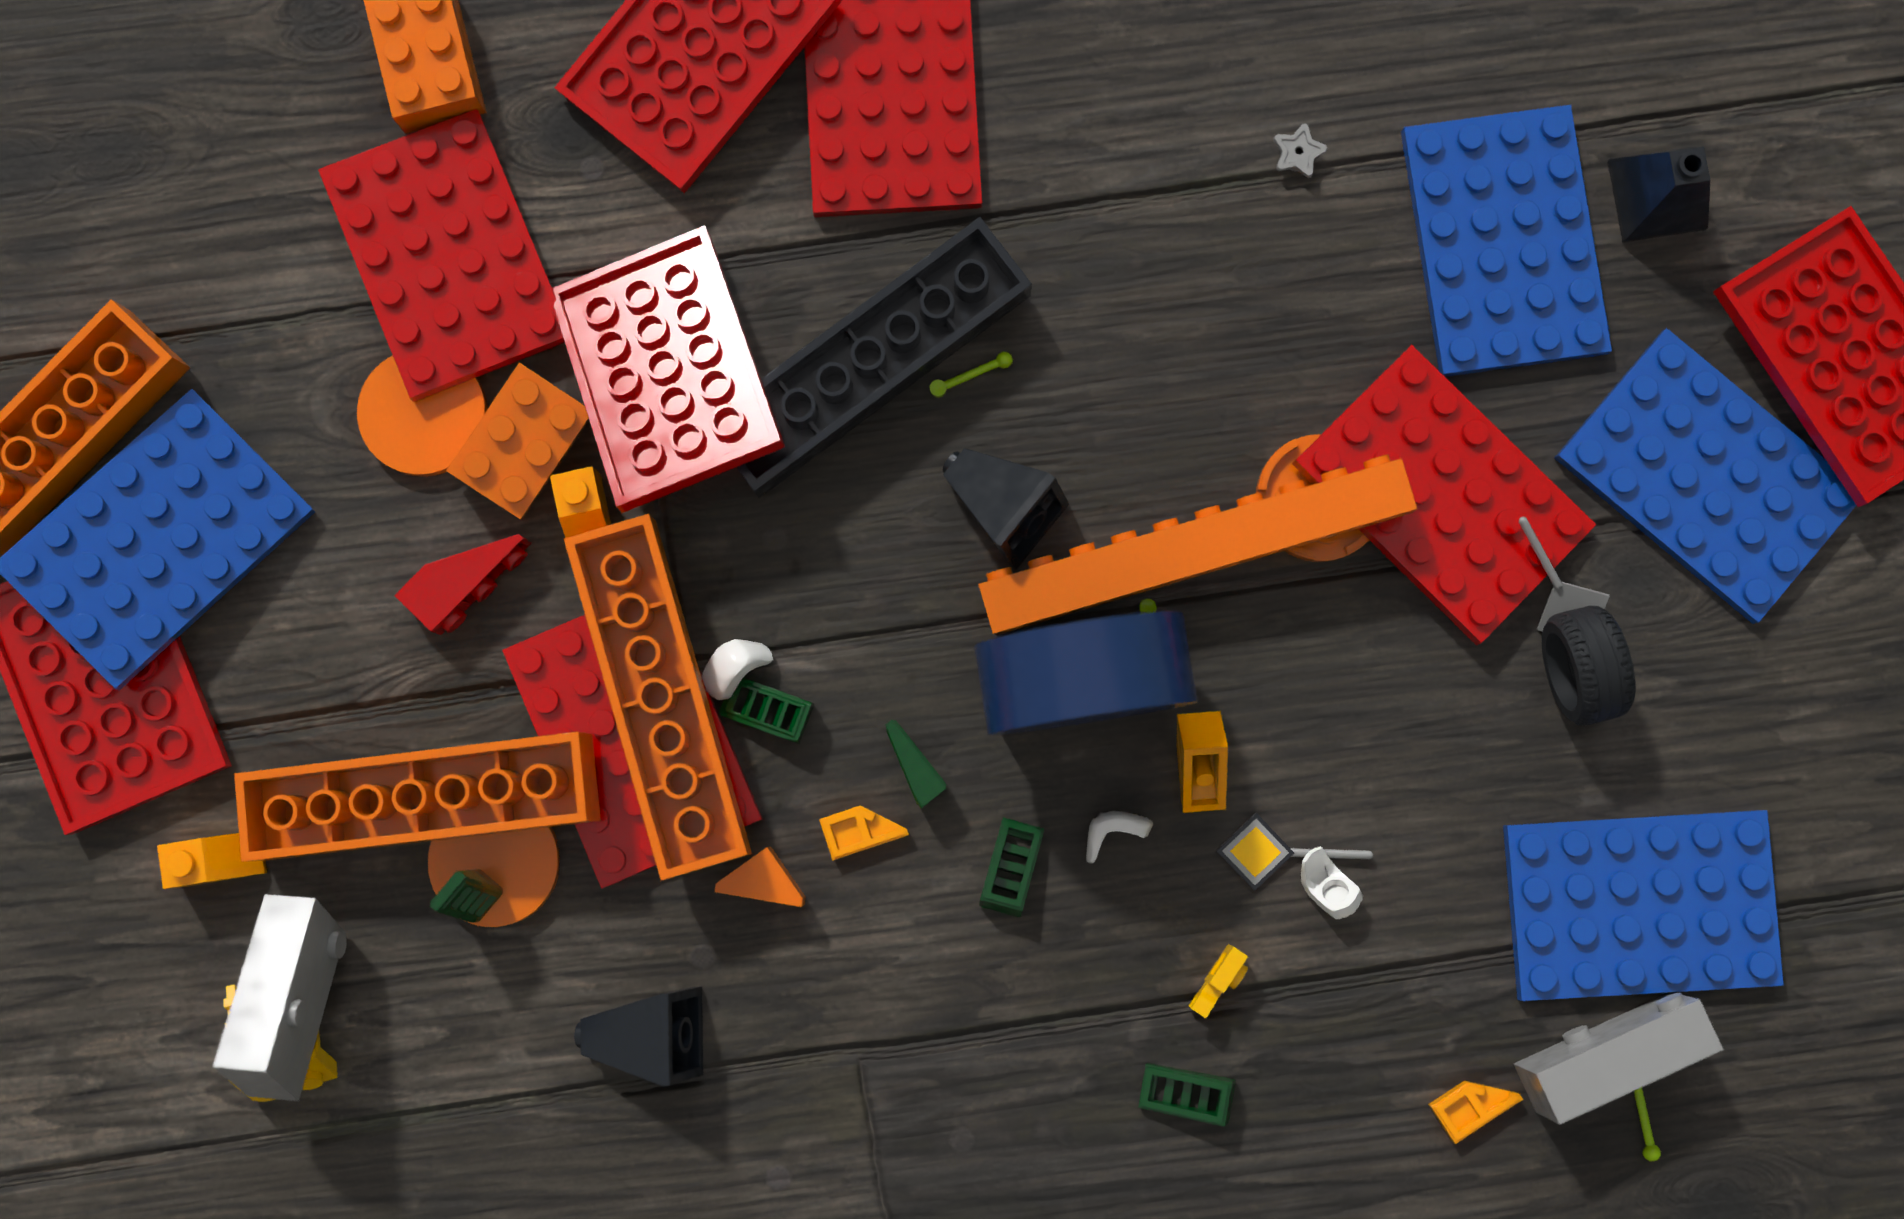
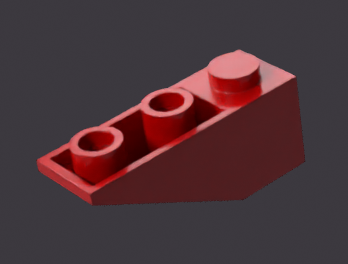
M516 534L425 564L394 596L431 632L442 635L445 631L451 633L464 622L467 617L464 612L475 600L482 602L492 594L497 587L495 580L506 569L509 572L513 571L525 560L528 555L525 550L532 543L520 534Z

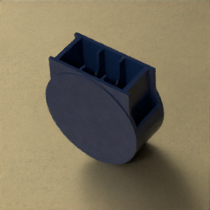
M1182 612L1141 613L1074 622L1006 635L978 643L974 646L987 732L990 736L1098 722L1173 709L1198 702Z

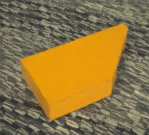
M861 805L819 819L832 860L909 835L907 828Z
M1463 1081L1428 1105L1451 1141L1457 1144L1522 1101L1523 1098L1517 1092Z

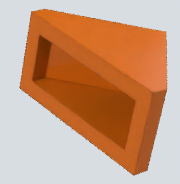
M772 847L765 848L717 882L714 891L798 907L804 906L806 898Z

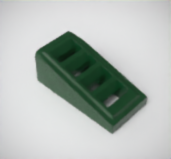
M742 678L731 698L723 700L718 715L800 744L814 703ZM744 687L749 689V693L740 714L733 711L740 690ZM760 693L765 695L757 719L749 717L757 694ZM773 699H777L781 703L772 725L765 723ZM790 704L797 708L787 731L782 729L781 726Z
M891 720L886 724V732L914 799L920 809H922L946 790L947 784L896 720Z
M1003 817L980 897V907L1021 917L1045 829ZM1007 835L1031 841V848L1006 842ZM1002 853L1027 859L1026 865L1001 859ZM1001 870L1022 876V881L1019 883L996 876L997 871ZM995 887L1018 894L1017 899L993 894L992 889Z
M480 869L456 871L432 899L430 907L436 912L467 922H479L503 894V889Z
M1147 1063L1145 1065L1138 1108L1225 1127L1230 1119L1236 1080ZM1159 1076L1166 1078L1163 1101L1155 1100ZM1176 1080L1184 1082L1180 1104L1173 1103ZM1194 1084L1202 1086L1198 1108L1190 1106ZM1212 1088L1219 1089L1216 1111L1208 1110Z

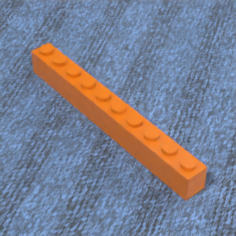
M1389 455L1376 457L1363 462L1364 470L1348 474L1346 467L1332 470L1321 475L1322 482L1305 487L1304 480L1292 482L1278 488L1280 495L1263 499L1262 493L1248 495L1236 500L1238 507L1221 512L1219 505L1194 512L1195 520L1179 524L1177 518L1164 520L1152 525L1154 532L1137 537L1136 530L1120 533L1110 537L1111 545L1098 549L1095 548L1094 542L1069 549L1071 557L1054 561L1052 555L1036 558L1027 562L1029 569L1017 573H1012L1011 567L986 574L988 581L978 585L992 633L997 636L1411 514L1417 510V506L1402 458L1390 461Z

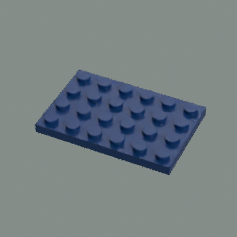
M1571 105L1404 127L1401 131L1439 372L1447 377L1602 356L1612 352Z
M1667 328L1660 332L1554 457V459L1752 624L1760 622L1856 507L1855 502L1825 458Z
M191 389L1 556L0 574L115 689L120 691L310 518L315 511Z
M1767 810L1503 825L1517 1000L1533 1001L1784 986Z

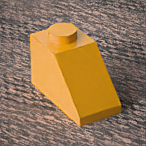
M593 466L550 475L558 518L565 538L611 525L601 474Z
M1221 712L1177 714V758L1183 813L1226 810L1228 744Z
M239 833L157 845L163 889L181 888L267 873L266 861L241 862Z

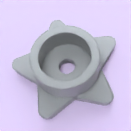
M1302 124L1293 135L1277 134L1273 138L1281 151L1276 166L1278 171L1288 169L1300 171L1307 178H1310L1313 174L1314 160L1327 152L1325 144L1312 140L1307 124ZM1301 148L1303 153L1297 154L1295 149Z

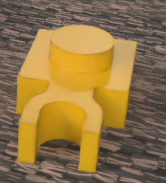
M1228 944L1204 979L1205 983L1188 1006L1206 1018L1221 993H1224L1228 986L1235 989L1242 981L1248 970V967L1244 965L1248 956Z

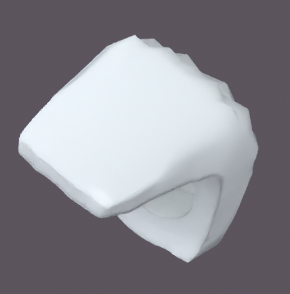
M734 639L722 644L711 656L703 671L702 679L708 694L717 700L731 698L741 679L749 671L772 662L773 657L770 649L762 643Z
M1123 811L1100 813L1098 817L1093 818L1089 826L1086 861L1088 863L1095 862L1102 841L1107 833L1120 831L1145 838L1148 836L1153 822L1147 817Z
M1322 847L1314 848L1304 857L1301 867V883L1309 897L1335 919L1345 918L1354 914L1363 898L1359 887L1336 867Z

